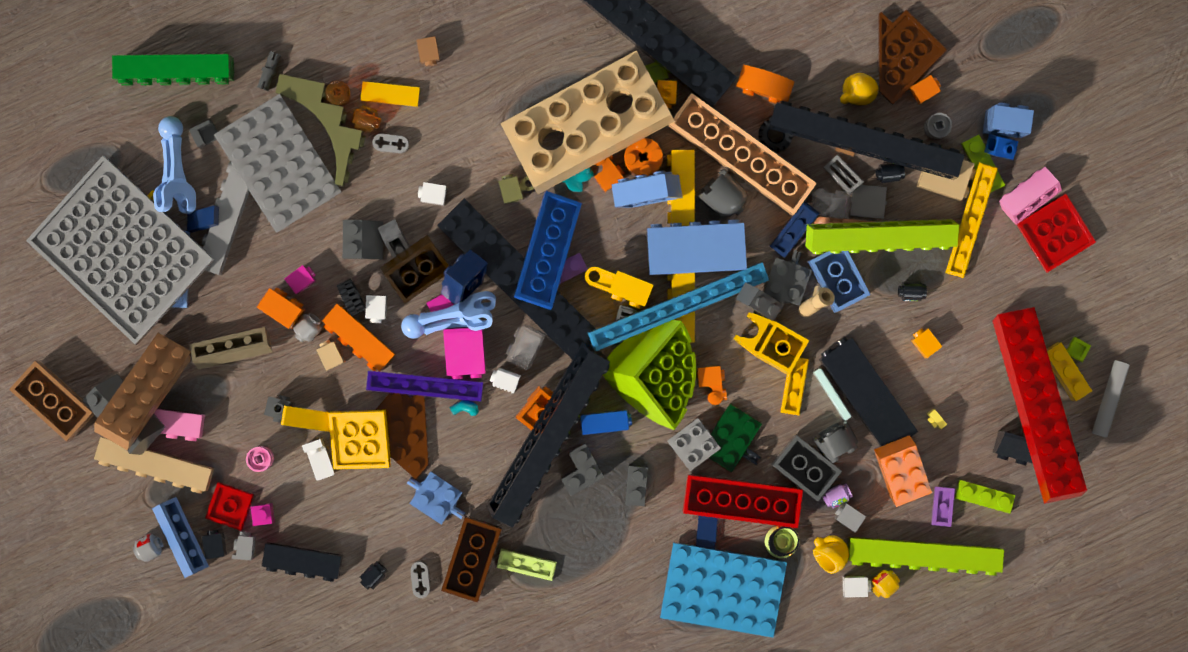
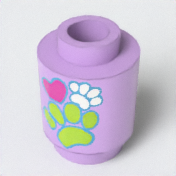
M845 483L825 492L826 496L823 499L827 507L831 506L834 509L848 502L853 496Z

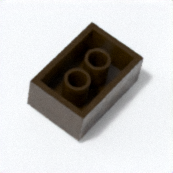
M426 235L381 266L380 269L406 304L445 276L444 271L449 264L429 236Z

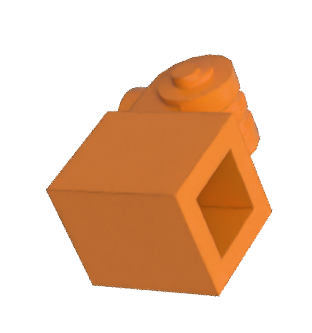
M612 155L595 164L596 166L602 165L603 167L602 171L595 175L594 178L605 193L612 189V184L618 183L619 179H624L622 175L625 174L619 165L615 166L612 163Z
M720 366L697 368L698 387H710L712 389V392L707 396L708 402L712 405H718L723 400H727L726 389H722V381H725L724 369L721 370Z

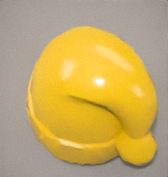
M864 73L850 75L843 84V94L840 97L841 103L847 104L850 102L859 106L871 103L877 97L879 91L877 82L871 76Z
M829 535L825 538L817 537L814 540L816 547L813 549V554L818 564L831 574L841 571L849 559V549L844 540L835 535Z

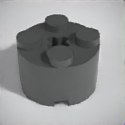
M842 421L843 425L840 426L838 423L829 426L819 433V439L816 437L813 439L822 456L830 460L831 463L841 459L842 454L846 452L852 453L858 449L856 445L858 439L847 421Z

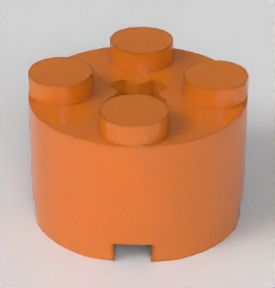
M643 138L628 146L624 154L625 166L634 176L653 175L654 172L660 169L663 161V153L660 146L649 138ZM647 154L648 161L640 162L638 155Z

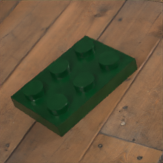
M729 404L710 434L721 449L711 455L709 459L728 471L733 472L762 423Z

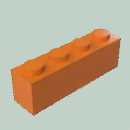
M336 304L322 320L325 323L323 327L331 334L335 332L339 336L338 340L344 346L350 345L354 349L352 353L359 359L363 357L367 360L368 363L366 365L373 371L378 370L381 372L396 355L340 304Z

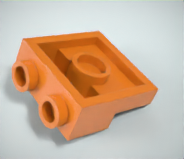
M538 386L527 399L525 406L515 416L516 419L532 430L553 392L546 386L544 388Z

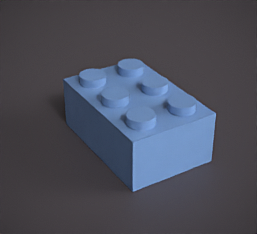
M998 103V105L996 104L986 110L983 133L1013 138L1025 137L1031 134L1034 110H1029L1028 106L1017 105V107L1013 108L1009 107L1010 104Z
M658 171L650 176H635L636 179H619L618 183L612 184L614 204L618 208H635L683 198L679 175H673L672 172Z
M829 251L808 261L820 287L828 288L833 292L835 299L834 303L830 306L834 313L870 295L848 251H842L840 254H834Z

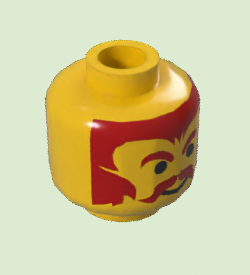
M882 570L871 581L873 585L871 590L877 597L889 598L900 587V579L892 570Z

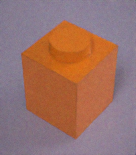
M930 75L910 87L909 90L919 105L941 92L939 89L941 84L936 77L933 78Z

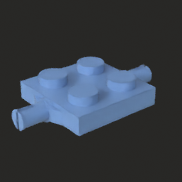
M432 472L421 483L412 477L409 479L410 481L407 484L416 489L415 496L409 504L441 525L451 513L462 519L465 512L457 508L456 505L463 492Z

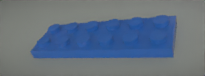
M545 191L514 298L549 310L552 309L582 203Z

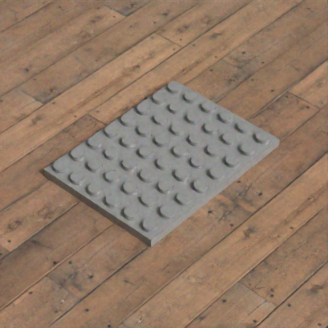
M102 156L26 240L135 345L140 343L215 260L165 212L157 211L154 202L105 156Z

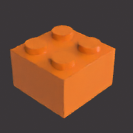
M269 288L257 308L286 328L293 329L297 320L306 311L302 308L304 304L295 298L290 300L286 297L288 294L280 288Z

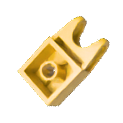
M591 267L585 273V280L589 285L612 294L611 298L622 302L623 299L630 301L629 305L640 309L641 306L645 307L653 288L652 284L620 271L614 274L598 267ZM593 271L598 272L600 275V279L597 282H592L589 279V274Z
M748 312L747 317L758 327V334L750 339L738 335L733 339L758 359L790 376L809 340L778 322ZM778 346H787L786 350L788 351L780 353L777 348Z

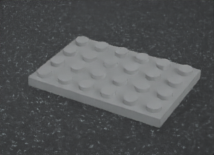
M280 94L214 134L276 233L341 193L338 185L335 184L331 174Z

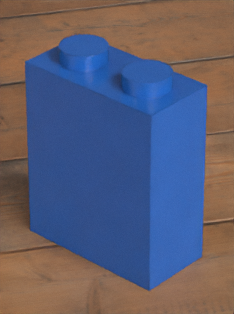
M627 410L581 414L582 434L629 430V426L632 425L631 413L627 414Z

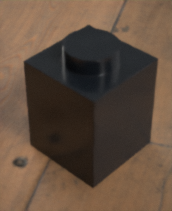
M218 530L207 531V535L202 536L205 559L227 555L224 532L219 533Z

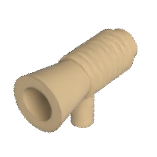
M815 286L813 296L800 304L799 314L802 317H810L823 307L832 305L835 299L833 292L828 288Z

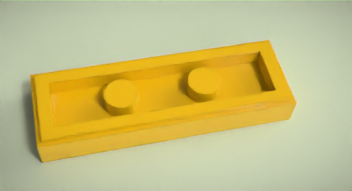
M363 81L361 101L418 107L420 87Z
M799 358L790 376L786 375L780 413L800 415L809 359Z
M284 405L281 425L330 432L329 412Z

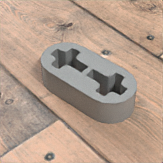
M378 134L372 141L374 148L380 152L402 154L409 148L408 140L398 135ZM382 137L385 142H390L389 145H383L382 148H379V145L376 144V141H380ZM399 140H402L406 146L398 150L397 146H392V142L399 143Z
M417 561L411 567L413 594L418 598H424L430 592L429 570L427 564L423 561ZM417 565H421V568L425 569L421 574L422 578H419L418 572H414ZM419 581H422L423 587L427 588L423 594H420V591H416V588L419 587Z

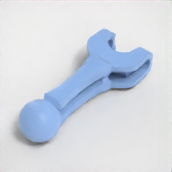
M168 116L160 121L158 127L159 133L163 137L161 143L163 147L164 170L162 183L156 187L153 194L154 206L157 211L166 212L172 207L174 198L181 213L191 214L196 208V192L186 182L181 158L183 124L178 118Z
M490 291L474 293L463 302L442 310L420 313V315L410 314L402 321V331L407 337L415 339L423 334L428 335L448 328L468 327L474 331L488 328L493 322L490 310L495 307L496 297ZM484 299L490 300V302L481 303Z

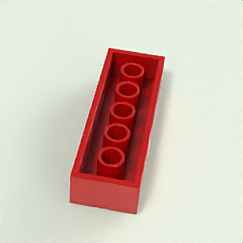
M687 474L682 512L683 514L798 528L803 490L801 488Z

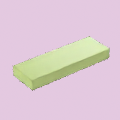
M501 548L496 568L552 581L557 562Z

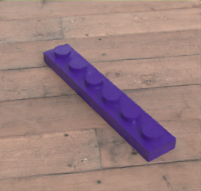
M368 371L366 390L479 402H481L483 382Z

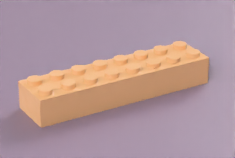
M692 93L673 118L674 122L669 124L671 129L792 216L817 184Z

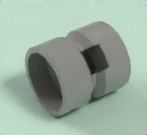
M936 113L930 116L924 123L926 136L933 140H939L947 136L952 129L950 117L943 113Z

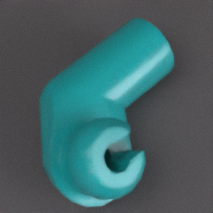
M462 400L449 407L453 415L461 411L468 412L471 416H476L479 413L478 405L469 400Z

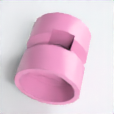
M265 446L251 449L246 456L248 467L256 472L267 470L274 462L273 452Z

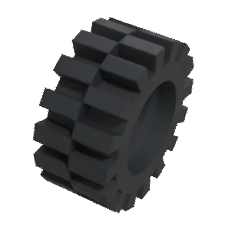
M769 118L761 125L758 132V140L771 151L779 153L791 144L793 135L783 133L781 141L772 142L768 137L770 130L768 128L771 118Z
M352 279L337 285L341 298L351 316L366 310Z

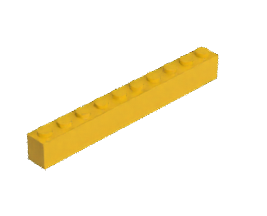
M671 150V155H667V166H671L673 175H679L683 198L667 201V204H671V212H667V224L682 223V226H689V222H695V150ZM695 273L667 274V281H671V289H667V300L695 289ZM695 311L674 319L682 321L690 335L691 341L695 342Z

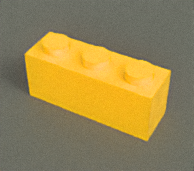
M1057 342L1047 348L1053 372L1072 401H1078L1092 392V389L1062 342Z

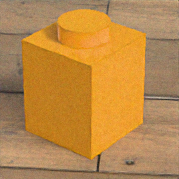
M920 328L913 334L914 338L911 339L924 358L930 357L942 347L929 328L924 330Z

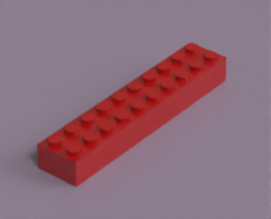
M1035 307L998 314L993 320V325L1044 504L1080 497L1087 492V487Z

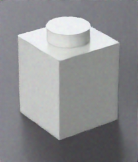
M423 182V186H419L418 198H421L423 203L444 206L447 186Z
M366 295L365 318L370 319L371 323H381L382 319H386L387 296Z
M843 576L844 597H868V592H871V581H868L866 576Z

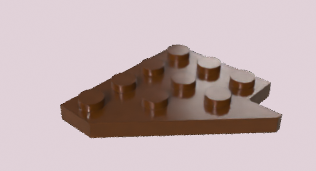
M907 10L893 23L882 12L878 14L879 92L892 105L947 51Z
M389 393L375 410H386L390 457L413 478L417 479L429 465L425 396L413 395L410 397L407 394Z

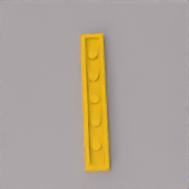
M980 162L978 164L959 226L958 245L952 249L945 273L961 278L965 277L997 173V167Z

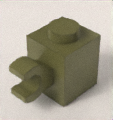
M513 174L502 176V180L498 181L504 204L523 200L521 192L534 189L533 186L527 187L525 185V182L529 180L528 176L524 177L520 184L517 176L513 177Z

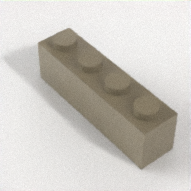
M265 327L190 344L192 361L198 370L273 352L271 337Z

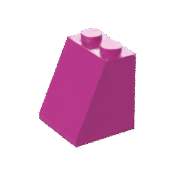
M469 328L443 329L447 376H451V379H463V375L470 374L471 378H482V374H486L484 329L477 331Z

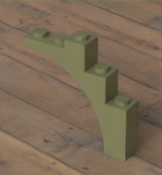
M279 74L276 94L293 99L304 105L324 125L331 138L336 156L335 184L344 187L345 183H348L350 179L348 167L349 164H353L354 160L352 149L360 151V147H364L366 136H363L364 132L342 127V123H346L347 112H345L344 107L323 103L324 100H327L329 93L325 83Z

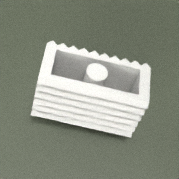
M498 368L497 371H493L490 381L493 382V387H500L504 391L507 390L514 393L521 375Z

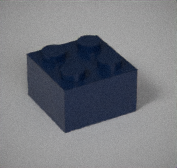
M469 250L466 254H461L453 266H448L444 271L445 277L441 284V294L454 304L463 302L483 284L488 263L472 250Z

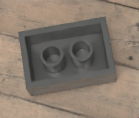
M797 435L792 437L771 464L816 501L820 500L842 472Z

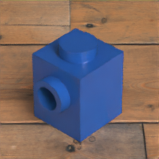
M989 134L984 152L1013 160L1017 152L1018 141L1008 137Z

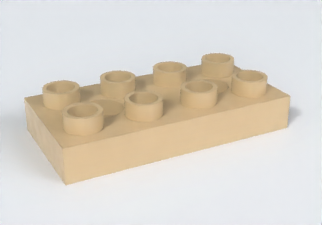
M636 50L500 124L537 194H540L673 123L674 120ZM627 95L633 98L632 106L628 111L620 114L610 111V105L616 97ZM557 131L564 134L563 143L559 148L555 150L542 148L543 140L549 133Z

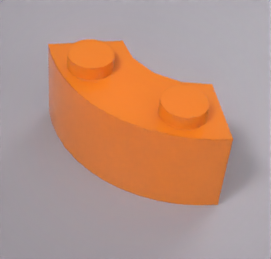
M743 65L736 87L743 89L742 93L753 96L758 94L769 98V102L776 104L781 101H789L795 81L763 69Z

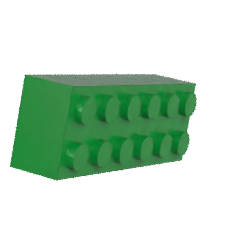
M229 54L112 55V79L121 84V86H133V83L141 84V86H152V82H157L162 86L172 85V82L179 83V85H191V82L198 83V85H210V82L218 83V85H229V81H234V58Z

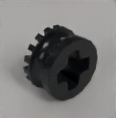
M747 448V454H743V457L758 465L757 461L762 457Z

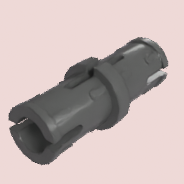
M269 52L265 67L261 69L263 72L257 88L262 89L265 82L263 89L269 91L273 75L276 76L277 73L275 70L281 57L280 54L276 53L275 55L274 52Z

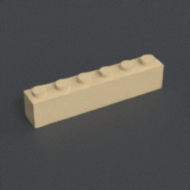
M100 437L94 457L95 460L99 461L98 464L110 467V464L118 466L117 470L124 472L129 470L136 471L135 475L145 478L147 475L154 477L155 481L165 483L167 480L173 482L172 485L175 487H191L192 492L202 494V491H208L214 468L146 449L142 455L129 454L126 449L105 437Z

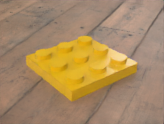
M386 410L332 411L328 413L333 469L391 467Z

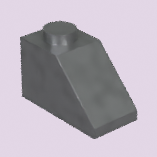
M395 219L378 227L381 237L393 258L409 248Z

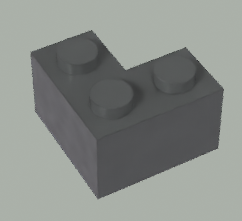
M586 443L569 452L577 470L564 476L561 480L570 496L604 478V475Z

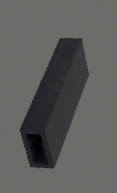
M846 337L842 338L836 343L838 345L833 350L828 348L821 353L822 357L819 361L880 447L909 435L912 437L918 433L913 423L852 337L848 339Z

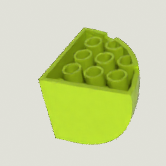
M671 320L627 338L607 357L610 361V367L607 373L603 374L612 388L633 408L652 421L673 430L679 425L687 411L686 405L689 398L693 396L696 380L695 352H692L690 344L692 341L682 321Z

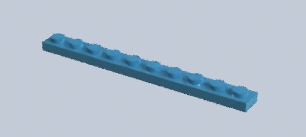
M763 262L748 267L746 270L738 271L588 332L594 351H598L735 295L741 291L745 282L752 286H757L769 281Z

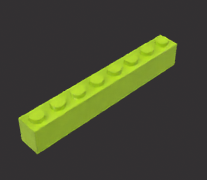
M952 219L807 224L805 247L813 254H823V252L829 251L834 254H840L842 251L859 253L860 250L878 252V250L882 249L889 252H894L896 249L913 251L914 248L932 250V248L936 247L948 250L950 247H957L959 224Z
M849 537L848 561H852V565L863 566V562L871 563V566L874 567L890 564V568H901V565H907L909 569L913 570L928 567L929 571H940V568H947V572L959 573V569L966 570L968 574H978V571H985V575L997 576V572L1003 573L1004 549L861 537Z

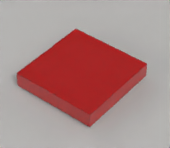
M217 482L205 519L242 531L254 494Z

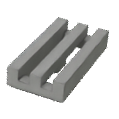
M838 154L824 166V169L849 195L864 183ZM836 161L856 179V184L836 165ZM830 166L852 186L851 189L829 168Z

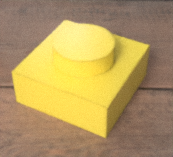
M935 409L927 413L929 416L927 420L934 428L942 429L947 425Z

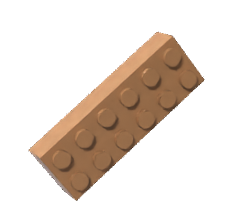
M157 333L95 421L94 432L128 451L190 362L191 351Z

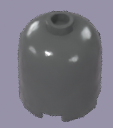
M723 168L718 172L720 176L716 180L712 178L702 188V193L698 194V197L722 217H731L734 214L738 216L745 209L743 204L746 202L747 193L733 176Z

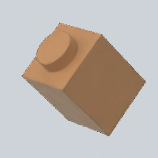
M436 37L417 39L421 64H425L426 67L437 65L436 62L440 61Z

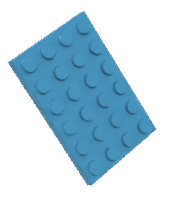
M673 542L660 618L774 638L787 562Z

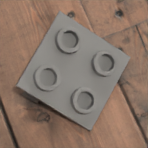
M698 418L667 440L689 471H692L721 449Z

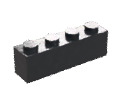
M267 542L265 543L261 567H266V571L277 572L278 569L285 570V574L288 575L303 573L306 578L321 576L325 581L334 582V579H338L340 576L343 555Z

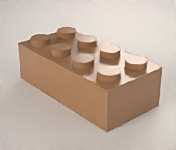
M34 361L9 389L65 441H71L95 415L82 401L83 399L41 361Z

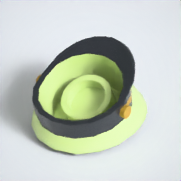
M776 525L766 534V549L774 557L787 558L797 550L800 541L799 535L792 527Z

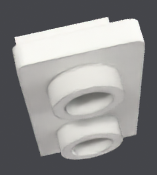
M323 438L302 445L304 453L307 452L316 480H321L335 474Z

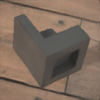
M207 120L189 129L198 148H202L217 140L214 134L218 131L211 120Z

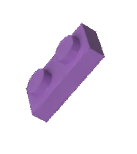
M580 253L566 259L559 284L588 270Z
M935 486L931 525L951 527L955 488Z

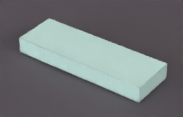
M821 368L814 370V375L842 419L845 421L849 419L851 414Z

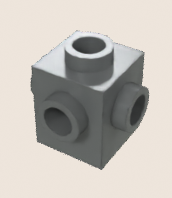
M279 395L278 398L269 396L264 415L273 417L274 422L281 423L284 405L294 407L295 403L290 402V397Z

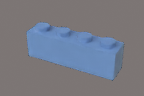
M177 497L152 508L184 578L209 567Z

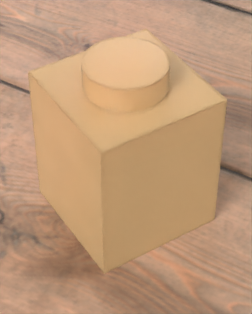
M330 340L319 344L320 348L317 349V352L326 371L345 363L336 341L330 342Z

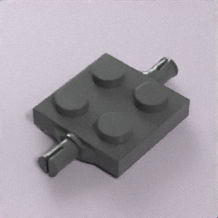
M794 250L791 261L775 258L769 281L764 293L773 297L783 306L784 303L800 306L812 272L811 269L803 267L798 263L802 252L799 251L797 258H795L797 250Z

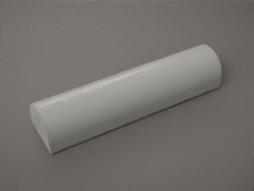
M1114 360L1092 434L1104 438L1108 437L1129 370V364Z

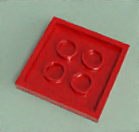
M1067 194L1060 196L1017 224V227L1046 273L1096 243Z

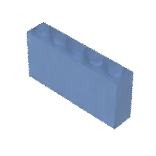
M728 220V224H720V221H709V225H701V222H689V226H682V223H670V227H662V224H652L651 228H647L649 275L747 269L744 223H740L739 220Z

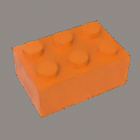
M910 435L874 449L889 495L896 507L932 493L917 446Z

